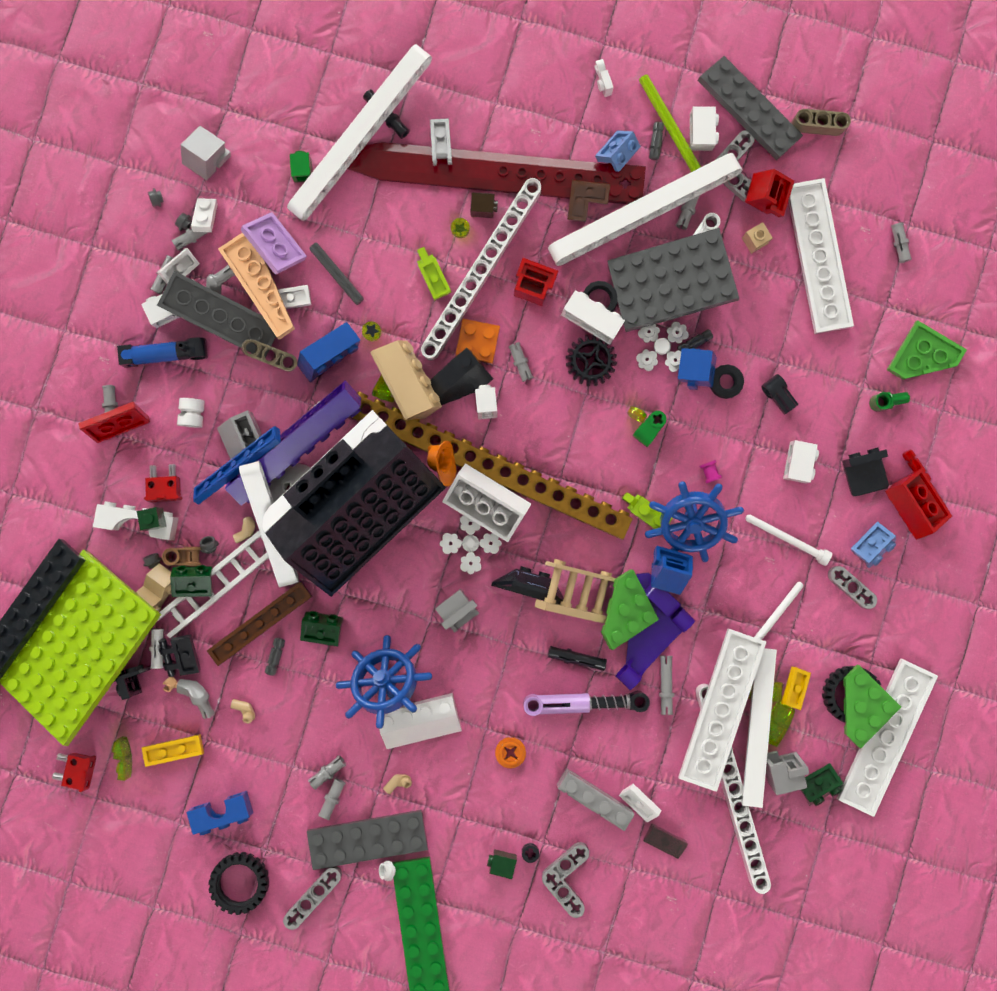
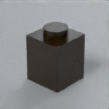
M472 192L471 217L493 218L494 212L498 210V200H495V194Z

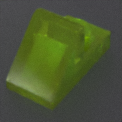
M381 374L373 388L372 396L393 402L394 397Z

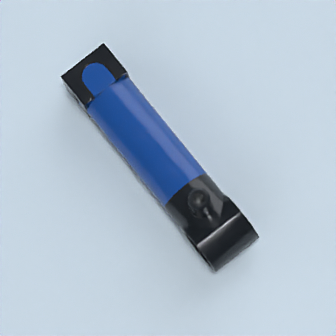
M202 337L149 345L132 346L130 344L117 346L119 365L124 368L138 367L140 364L186 359L203 360L208 358L206 338Z

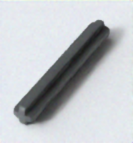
M318 243L311 245L309 249L352 301L356 305L360 304L364 300L363 296Z

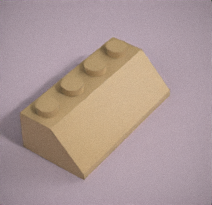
M397 340L370 353L404 419L426 418L442 407L440 398L434 392L430 379L425 375L421 362L416 358L413 346L408 341Z

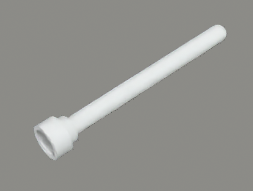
M747 515L745 518L747 522L814 556L818 560L817 562L823 566H826L832 557V552L826 549L818 550L752 515Z
M802 582L795 584L754 638L762 640L801 591L804 586Z

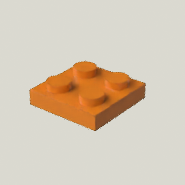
M463 319L455 356L464 349L469 348L480 362L493 364L500 326Z

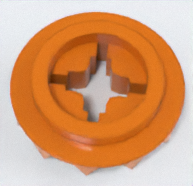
M505 737L496 746L495 756L501 766L512 769L523 763L526 757V749L521 740L515 737ZM504 747L509 749L515 747L514 754L517 758L510 755L505 759L507 751Z

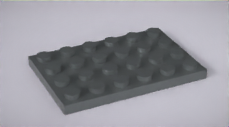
M720 228L607 261L614 289L617 293L621 316L625 320L623 324L626 332L739 301L738 291Z

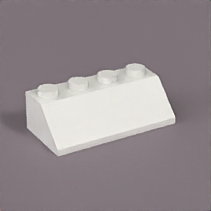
M453 693L414 702L417 706L415 713L410 712L403 705L396 711L385 714L384 726L379 729L386 749L462 731Z

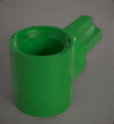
M882 392L872 396L869 405L876 412L892 409L894 405L909 403L910 395L908 392L897 394ZM879 397L884 401L883 407L878 404Z

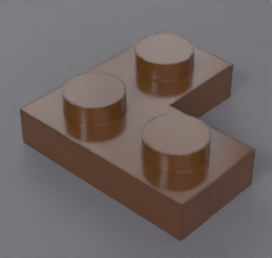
M572 180L567 219L586 221L589 202L608 204L610 184Z

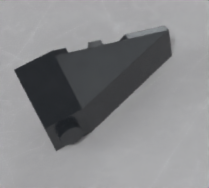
M466 348L430 381L434 392L440 398L441 405H445L475 393V389H479L480 385H487L494 378L473 352Z

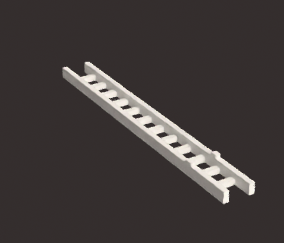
M260 531L256 532L212 569V576L216 574L225 587L216 595L212 593V596H209L211 599L200 607L192 597H177L159 612L161 616L157 621L171 611L174 618L180 622L176 628L167 634L169 638H173L269 559L267 553L259 558L250 547L260 537L262 539ZM244 550L255 561L246 570L235 559ZM230 562L240 573L231 582L220 571ZM185 599L195 609V612L187 619L176 608Z

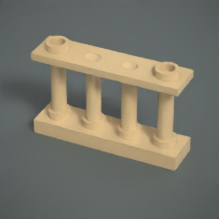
M554 559V563L546 561L545 565L554 567L547 598L545 597L544 601L536 599L535 607L545 611L605 624L607 616L602 615V606L608 581L614 582L616 579L612 577V573L601 571L600 574L565 566V561ZM564 569L570 571L564 599L559 605L556 604L555 596L561 572ZM578 573L584 574L586 576L579 605L573 608L571 599ZM593 577L600 578L601 582L595 606L590 612L587 611L588 607L586 605Z

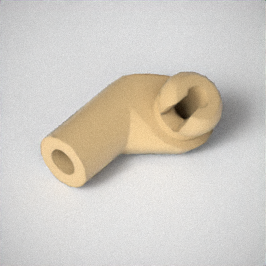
M245 517L243 519L242 531L233 535L236 543L253 535L255 521H253L252 517Z
M236 699L232 700L230 708L241 711L244 723H251L255 719V712L251 704Z
M396 774L383 789L388 794H391L397 786L409 788L412 785L411 777L406 774Z

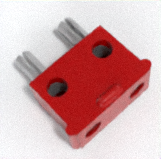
M169 464V476L157 477V468L155 465H151L150 478H145L146 497H144V500L150 503L181 501L183 497H181L180 478L176 476V465Z
M59 753L56 759L66 762L64 774L55 772L52 775V779L62 781L61 786L77 789L79 792L88 790L92 780L96 756L79 753L69 755Z

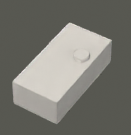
M466 463L457 474L442 501L506 542L510 540L531 506V503Z

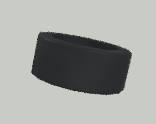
M605 281L590 283L583 293L589 296L592 291L597 289L606 291L610 296V304L606 309L613 312L617 305V293L613 286Z

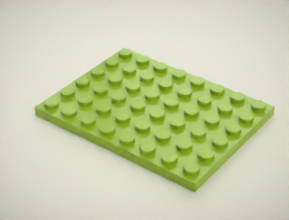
M82 550L80 553L86 561L0 680V684L63 746H69L161 616L157 610L86 550Z

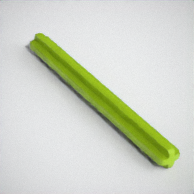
M647 74L639 79L640 84L689 169L693 172L701 168Z

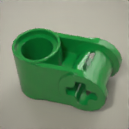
M654 411L632 436L648 447L665 425L666 415L661 411ZM660 416L659 421L661 422V424H654L653 417Z

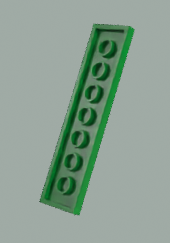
M430 857L392 862L396 869L393 880L409 990L450 991Z

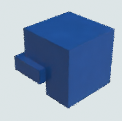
M682 348L678 380L680 382H688L687 387L690 390H698V386L713 387L717 360L715 353L710 350Z
M656 546L651 570V587L681 595L692 577L693 556Z

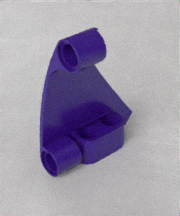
M650 573L636 574L659 620L628 640L626 663L616 674V677L629 690H632L640 682L644 672L657 657L695 622V619L681 607V604L668 591L651 587Z

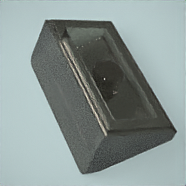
M651 824L643 840L679 859L688 846L686 840L654 824Z

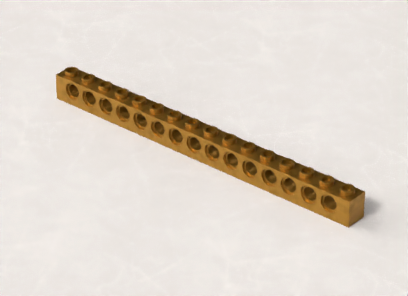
M357 392L361 397V407L359 408V413L352 417V419L360 422L367 415L362 414V407L370 405L371 411L373 410L378 416L381 413L388 414L389 418L384 423L403 442L428 452V447L432 445L430 442L431 438L439 436L441 443L449 441L451 444L458 445L459 450L454 454L457 466L462 468L466 463L505 488L624 540L633 518L629 517L630 513L621 509L617 512L611 509L612 505L604 501L601 504L594 501L595 498L586 493L583 496L577 494V489L568 485L564 488L559 485V481L549 477L546 480L541 477V473L535 470L531 472L524 470L525 466L522 464L506 462V457L499 454L495 457L489 454L490 450L479 446V449L471 446L472 442L464 438L461 441L455 439V434L446 430L442 433L437 430V426L427 422L424 425L420 423V419L405 420L399 409L392 407V409L384 407V402L377 399L373 402L367 399L368 395ZM398 421H405L406 427L403 430L396 429ZM417 428H421L424 431L423 436L420 438L413 436V432ZM468 452H474L476 459L469 462L465 459V455ZM487 459L492 460L494 466L492 469L487 470L482 466L483 462ZM504 467L511 470V475L507 478L500 475V470ZM520 475L527 476L528 484L520 485L517 481ZM537 483L545 485L546 490L544 493L536 492L535 485ZM554 491L562 492L563 499L561 501L553 499ZM574 498L578 499L581 503L578 509H573L570 505L571 500ZM594 506L597 508L598 514L596 517L589 516V507ZM608 514H612L615 517L613 525L606 523L605 518Z

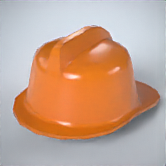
M444 441L440 445L429 446L427 456L429 468L437 472L439 480L444 486H451L457 472L451 442Z

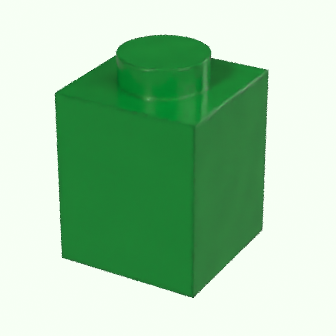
M296 151L294 154H290L291 177L294 182H305L312 174V159L309 152Z

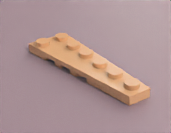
M241 233L218 248L276 337L280 340L295 330L266 262L245 235Z

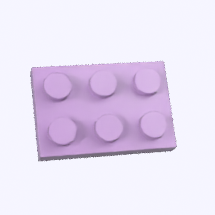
M273 212L241 227L242 233L275 275L304 261L307 257Z

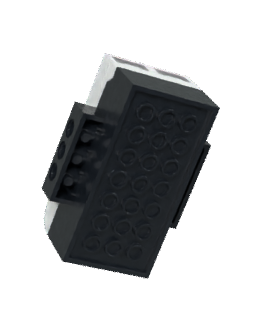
M372 410L269 507L263 517L262 527L264 533L283 560L332 597L446 487Z

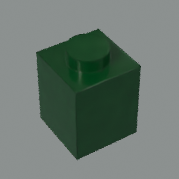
M154 507L136 511L140 531L166 527L163 508Z
M494 849L493 855L489 854L487 866L490 867L489 874L512 879L517 855Z

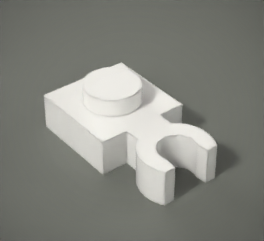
M601 59L595 62L596 65L594 67L599 76V80H597L598 89L600 92L603 91L604 97L612 95L614 87L608 70H606L604 60Z

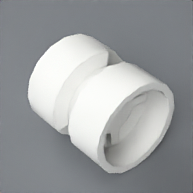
M179 398L178 409L181 413L178 414L177 425L202 428L203 416L201 413L204 412L205 401L194 398Z

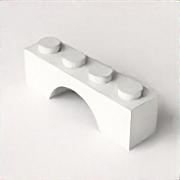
M107 501L104 502V505L97 504L93 527L119 530L126 521L138 519L137 510H135V506L123 505V508L116 507L117 503ZM164 512L166 527L149 530V535L153 538L175 540L179 518L173 517V513Z

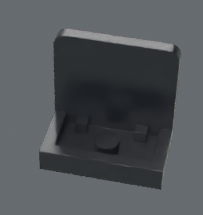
M879 447L867 450L868 454L862 456L860 452L848 455L849 459L842 461L852 496L856 497L889 487L882 458L888 457L886 449L881 451Z

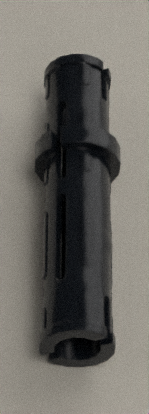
M370 89L363 95V99L367 103L375 94L373 90ZM392 112L385 120L388 128H392L401 139L408 135L410 130L401 122L396 113Z
M550 646L548 658L561 660L566 664L574 663L602 671L605 670L607 659L574 652L569 648L566 650Z

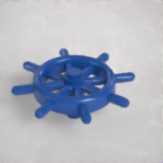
M681 481L678 484L681 494L670 500L666 506L655 501H651L649 504L651 509L661 512V527L646 531L645 537L652 538L663 535L665 540L672 546L671 550L699 552L701 560L707 562L709 560L707 549L712 548L722 539L734 544L738 542L736 536L726 532L728 517L742 514L744 508L736 507L725 510L721 501L716 498L723 488L719 483L708 494L704 492H688L686 483ZM697 504H701L700 508L697 510ZM682 507H685L686 512L685 514L678 512L677 510H679ZM709 507L712 508V509L716 512V513H713V514H709V515L704 516V514L707 512V510L709 509ZM671 517L682 521L669 525ZM719 520L716 528L706 524ZM684 529L679 537L673 533ZM703 530L710 534L702 537L701 531ZM690 534H694L695 540L687 539Z
M385 635L383 647L380 650H376L365 657L354 650L351 655L358 664L352 673L351 680L338 681L336 683L337 689L351 688L352 695L356 700V703L345 713V717L350 719L363 708L367 712L377 714L376 727L381 729L384 726L385 714L396 711L403 705L410 712L415 713L417 706L409 699L415 691L417 681L432 679L430 672L417 673L413 663L410 661L420 651L421 645L415 644L404 654L401 651L390 649L391 637ZM389 660L397 661V663L388 670ZM381 662V670H377L374 665ZM405 666L406 675L394 676L402 667ZM367 672L373 676V678L363 679ZM396 683H405L401 691L395 687ZM372 686L364 695L362 694L361 687ZM379 691L378 702L369 701Z

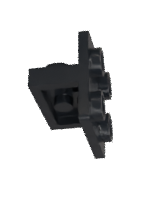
M142 664L121 671L115 681L117 682L116 691L122 700L142 693L137 674L151 670L150 666L144 668Z

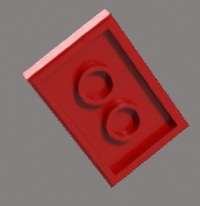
M134 402L80 422L78 425L81 431L96 443H100L148 424L150 419Z

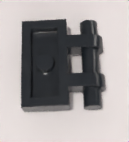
M192 635L174 637L171 639V645L167 644L165 638L158 641L160 645L159 653L164 659L163 667L169 677L176 675L175 669L179 670L180 676L200 672L201 668ZM172 653H174L176 661L172 660Z

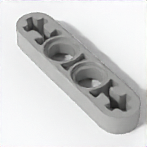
M328 867L289 909L283 920L286 928L290 930L298 928L333 890L342 877L339 867ZM329 872L331 874L335 872L337 874L336 879L332 878L327 884L325 881L330 875ZM322 886L325 890L324 894L317 895L314 892V887ZM303 900L310 901L311 908L308 910L303 909L301 902ZM298 911L300 914L296 922H289L290 917H293Z

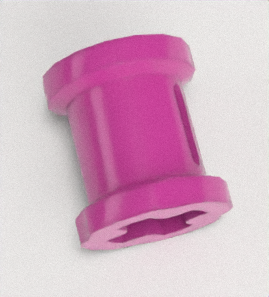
M716 460L699 466L700 469H703L707 479L705 481L706 484L722 478V475H719L716 468Z

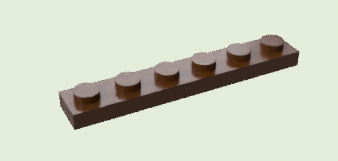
M300 581L207 650L208 654L216 665L220 666L313 596L302 581Z

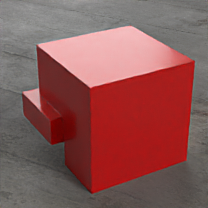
M776 169L753 173L745 202L766 214L772 213L777 217H784L795 180Z
M522 258L516 274L518 281L514 289V296L543 306L547 292L552 290L559 271Z

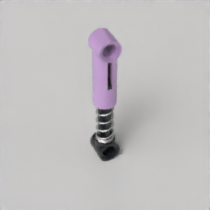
M639 690L624 696L620 694L619 696L611 695L609 697L604 695L602 697H596L595 695L591 697L589 693L530 694L525 697L523 706L525 712L530 716L538 714L590 713L592 709L601 710V708H607L608 710L610 708H616L617 710L618 708L635 710L636 712H645L650 706V700L644 692ZM637 697L644 698L641 706H636L634 703ZM532 700L539 703L538 707L534 710L528 708V703ZM557 703H562V705H543V704H557Z

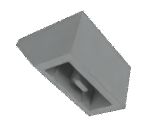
M248 410L229 418L217 427L230 459L262 436L254 414Z

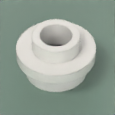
M385 861L379 866V876L382 880L391 881L396 869L391 861Z

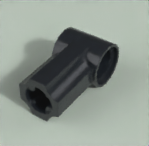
M776 374L761 386L766 396L773 399L784 415L799 405L788 391L785 380L779 374Z

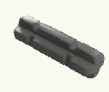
M655 122L653 125L649 159L658 160L660 157L664 123Z
M708 329L689 339L686 343L680 344L677 349L679 351L682 348L695 349L711 340L713 334Z
M282 638L274 639V648L271 649L267 662L269 664L265 669L267 675L274 676L276 674V666L279 664L283 651L281 649L285 644V640Z

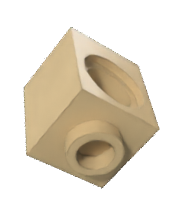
M763 222L747 231L742 237L751 254L766 246L773 239Z

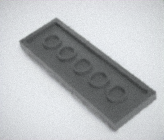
M725 56L718 60L697 80L776 161L802 138L803 135Z
M176 271L173 272L157 304L158 307L240 348L242 343L248 339L272 346L276 335L262 315ZM252 342L248 343L246 351L250 353L255 352L256 345ZM267 350V351L265 352V354H264L265 358H266V356H267L269 350Z
M422 810L307 830L313 870L428 850Z

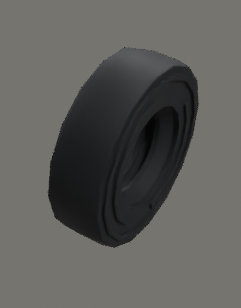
M721 365L715 369L713 387L710 388L720 398H733L743 389V374L740 369L733 365ZM726 374L730 375L734 380L733 386L729 389H725L720 385L721 376Z

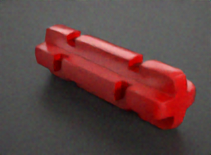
M907 450L902 454L905 461L909 462L907 464L913 472L919 468H922L924 472L926 471L919 459L915 458L916 455L913 450ZM925 473L931 481L930 475L928 473Z

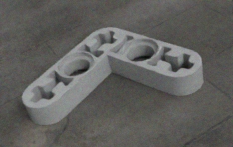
M747 130L740 132L716 159L728 154V151L732 149L737 152L736 159L738 161L752 146L755 138ZM747 137L748 141L745 142L740 148V146L738 145L741 143L742 139ZM740 173L736 176L739 179L738 184L733 185L730 181L723 184L745 202V192L749 190L751 181ZM744 183V186L738 190L741 184Z
M582 842L575 843L542 873L544 885L567 913L574 918H579L584 914V903L566 882L565 878L589 857V849ZM579 848L580 850H582L584 848V855H577L575 857V860L577 862L574 863L572 857H570L569 855L572 854V856L574 857L577 854L576 849ZM563 860H569L571 867L564 870L560 867V863ZM547 874H555L554 879L557 882L556 886L554 885L552 880L547 881ZM560 888L568 889L569 893L566 897L558 895ZM570 899H572V902L575 905L580 904L579 911H572L573 908L571 903L569 902Z

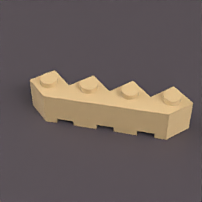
M158 564L146 574L144 585L136 592L158 612L167 597L172 594L171 571L161 564Z

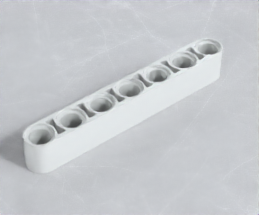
M260 461L239 466L240 475L278 586L281 588L299 583L297 570L283 560L264 533L262 527L265 512L274 501Z

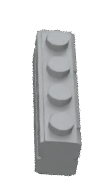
M568 768L557 783L559 790L564 793L567 792L568 796L593 812L600 814L601 817L623 831L626 830L635 815L632 809Z

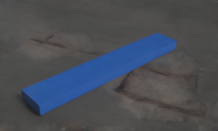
M273 426L194 487L193 502L198 505L239 475V466L256 462L281 443L280 429Z

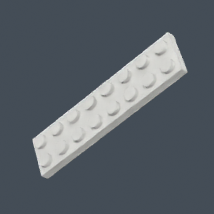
M825 178L795 183L788 202L814 334L851 328L854 326Z
M727 629L678 776L679 779L717 792L766 641Z
M900 658L886 692L901 708L861 749L859 748L843 787H841L842 791L836 799L873 817L875 816L937 680V675Z

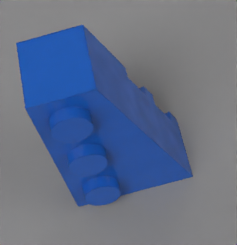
M345 322L301 350L297 366L311 383L333 365L342 361L346 355L356 352L359 349L360 338L351 326Z

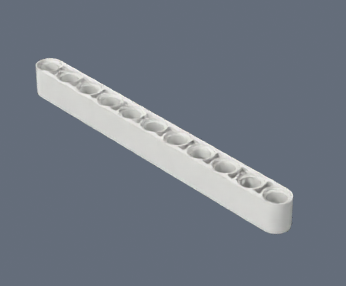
M417 44L410 48L287 205L289 211L302 221H305L313 213L432 61L431 55Z
M733 153L726 154L549 245L548 250L555 264L561 266L735 178L742 172V167Z
M530 178L524 183L424 341L421 352L426 359L434 360L439 356L541 194V183L538 179ZM529 186H535L538 190L534 193H531L527 190V188ZM519 202H525L527 204V207L525 209H520L517 207V204ZM509 218H515L517 220V223L515 225H509L507 223V220ZM505 234L507 239L500 242L497 240V236ZM489 250H494L497 255L489 258L486 253ZM479 266H484L487 270L484 274H478L476 269ZM469 282H474L477 286L474 290H468L466 285ZM459 298L466 300V304L462 307L456 305V301ZM449 314L456 316L455 321L452 323L446 321V316ZM437 331H445V337L437 339L435 337ZM427 347H435V353L427 355L425 353Z
M701 684L696 688V697L700 710L704 701L702 691L708 689V684ZM731 747L726 765L730 764L732 768L728 773L723 772L721 784L749 882L756 892L765 894L770 890L771 882L749 806L742 805L741 809L734 810L736 803H742L743 784ZM736 783L737 788L730 792L729 786ZM747 821V827L740 829V824ZM749 840H752V841H753L752 846L749 847V848H746V847H745L746 842L749 841ZM757 859L758 864L754 867H751V862ZM764 879L761 885H756L757 880Z

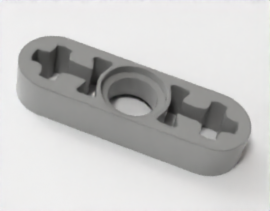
M834 566L828 571L829 580L855 603L865 609H872L876 606V595L844 567ZM841 571L840 576L847 580L843 581L840 578L835 579L836 574L834 572ZM851 582H855L857 585V590L854 593L848 591V584ZM861 593L863 596H870V604H864L865 599L858 595Z

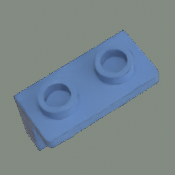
M617 130L595 157L598 162L611 163L614 170L619 172L638 151L640 144L633 131Z
M877 521L851 548V551L861 558L868 568H871L873 565L877 566L882 561V556L885 552H891L896 546V535Z

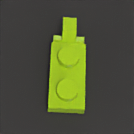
M424 247L418 249L417 251L421 259L417 261L418 267L434 301L450 294L451 290L433 254L428 256Z
M628 492L624 494L622 499L630 504L627 508L632 514L653 529L661 527V512L651 509L649 506L650 502L638 494L635 497Z

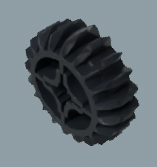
M585 335V342L579 337V345L573 342L572 347L574 349L568 348L567 351L571 355H567L565 359L571 362L566 363V367H572L568 373L573 374L575 372L573 380L580 377L579 384L587 380L586 386L588 387L591 381H593L594 386H597L598 379L600 383H605L604 377L606 379L611 378L608 372H615V369L611 366L617 365L616 361L611 360L617 357V354H610L614 347L608 349L607 346L609 344L606 342L603 344L601 339L596 341V336L594 335L592 340H589V336ZM584 347H594L590 353L579 352ZM599 350H601L606 357V364H604L603 361L599 359ZM595 353L594 361H596V363L593 362L589 366V368H587L589 360H586V358L590 359V357H592ZM576 357L584 363L583 372L576 364ZM592 368L604 370L597 375H588Z

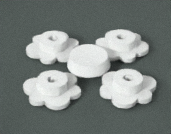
M679 322L672 323L671 327L667 329L668 339H658L660 329L656 327V324L641 328L638 331V336L645 343L649 341L655 342V351L649 352V350L645 349L637 355L636 359L639 362V368L651 371L658 364L656 359L658 353L660 355L667 354L665 365L669 366L671 372H676L680 365L681 351H670V342L676 341V343L680 344L682 340L688 338L689 334L686 331V325H680Z
M463 515L460 518L461 529L466 530L469 535L461 541L457 539V534L445 533L442 537L443 540L440 541V546L443 547L442 550L445 554L457 553L458 548L463 546L469 553H467L466 557L463 556L461 558L462 564L460 569L464 572L467 571L468 574H473L474 571L481 570V564L479 563L481 559L479 556L475 557L473 553L478 549L479 545L484 548L485 553L491 552L496 554L502 542L493 533L484 534V539H481L479 542L478 538L472 534L475 533V530L480 529V525Z

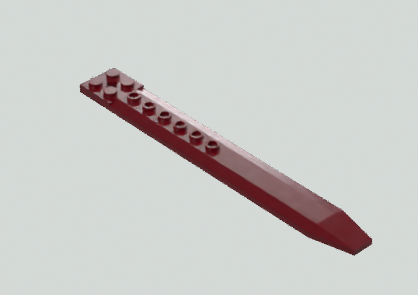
M387 142L367 144L347 168L380 181L514 194L519 193L528 179L535 178L541 183L540 196L570 199L572 180L610 184L608 203L630 204L643 197L646 166L625 164L618 172L614 170L611 163L451 149L452 165H448L447 159H437V166H433L432 147ZM623 180H627L630 183L626 189L620 184ZM529 186L527 188V190L531 193H534L538 190L535 186Z

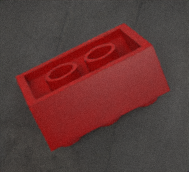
M922 468L897 481L885 491L916 540L935 533L952 517V514Z

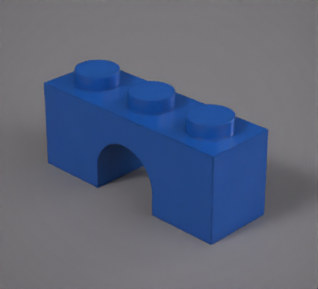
M244 791L228 796L224 800L226 806L225 814L215 813L210 802L190 808L186 813L192 834L199 833L201 836L210 833L211 829L217 827L219 830L225 829L233 822H237V824L247 822L253 814L248 792Z

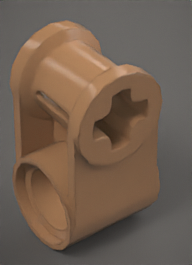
M201 547L168 548L163 552L162 560L167 565L199 566L201 565L199 562ZM172 551L177 554V559L174 562L169 559V554Z

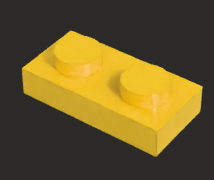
M791 667L781 704L801 710L811 676L810 672Z

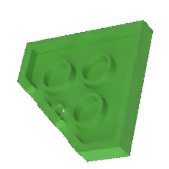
M917 320L888 366L887 371L904 380L958 366L967 349Z
M631 569L614 580L613 595L609 600L606 622L601 631L611 650H614L659 620L634 570Z
M856 665L843 678L845 687L844 734L861 749L901 706L860 665Z

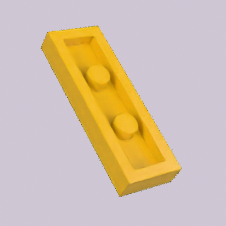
M201 734L141 748L145 767L204 754Z

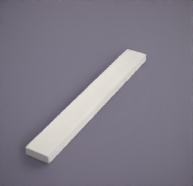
M764 648L752 685L742 793L743 806L763 808L777 653L775 649Z

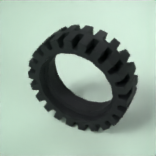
M843 666L836 669V672H832L829 675V679L826 678V685L822 689L824 690L822 698L825 700L823 702L827 710L842 722H845V714L836 704L835 690L839 682L855 666ZM864 669L879 685H881L880 681L876 679L877 677L874 674Z
M236 852L226 856L215 866L210 875L211 878L208 883L210 887L208 890L212 894V901H216L215 905L222 907L221 911L227 910L228 914L231 915L233 913H236V915L246 914L261 903L269 887L268 870H265V864H261L258 857L254 858V855L251 853L247 855L246 852H241L240 854ZM240 864L247 866L257 877L258 887L256 893L246 901L237 902L231 900L221 889L220 880L222 873L232 865Z

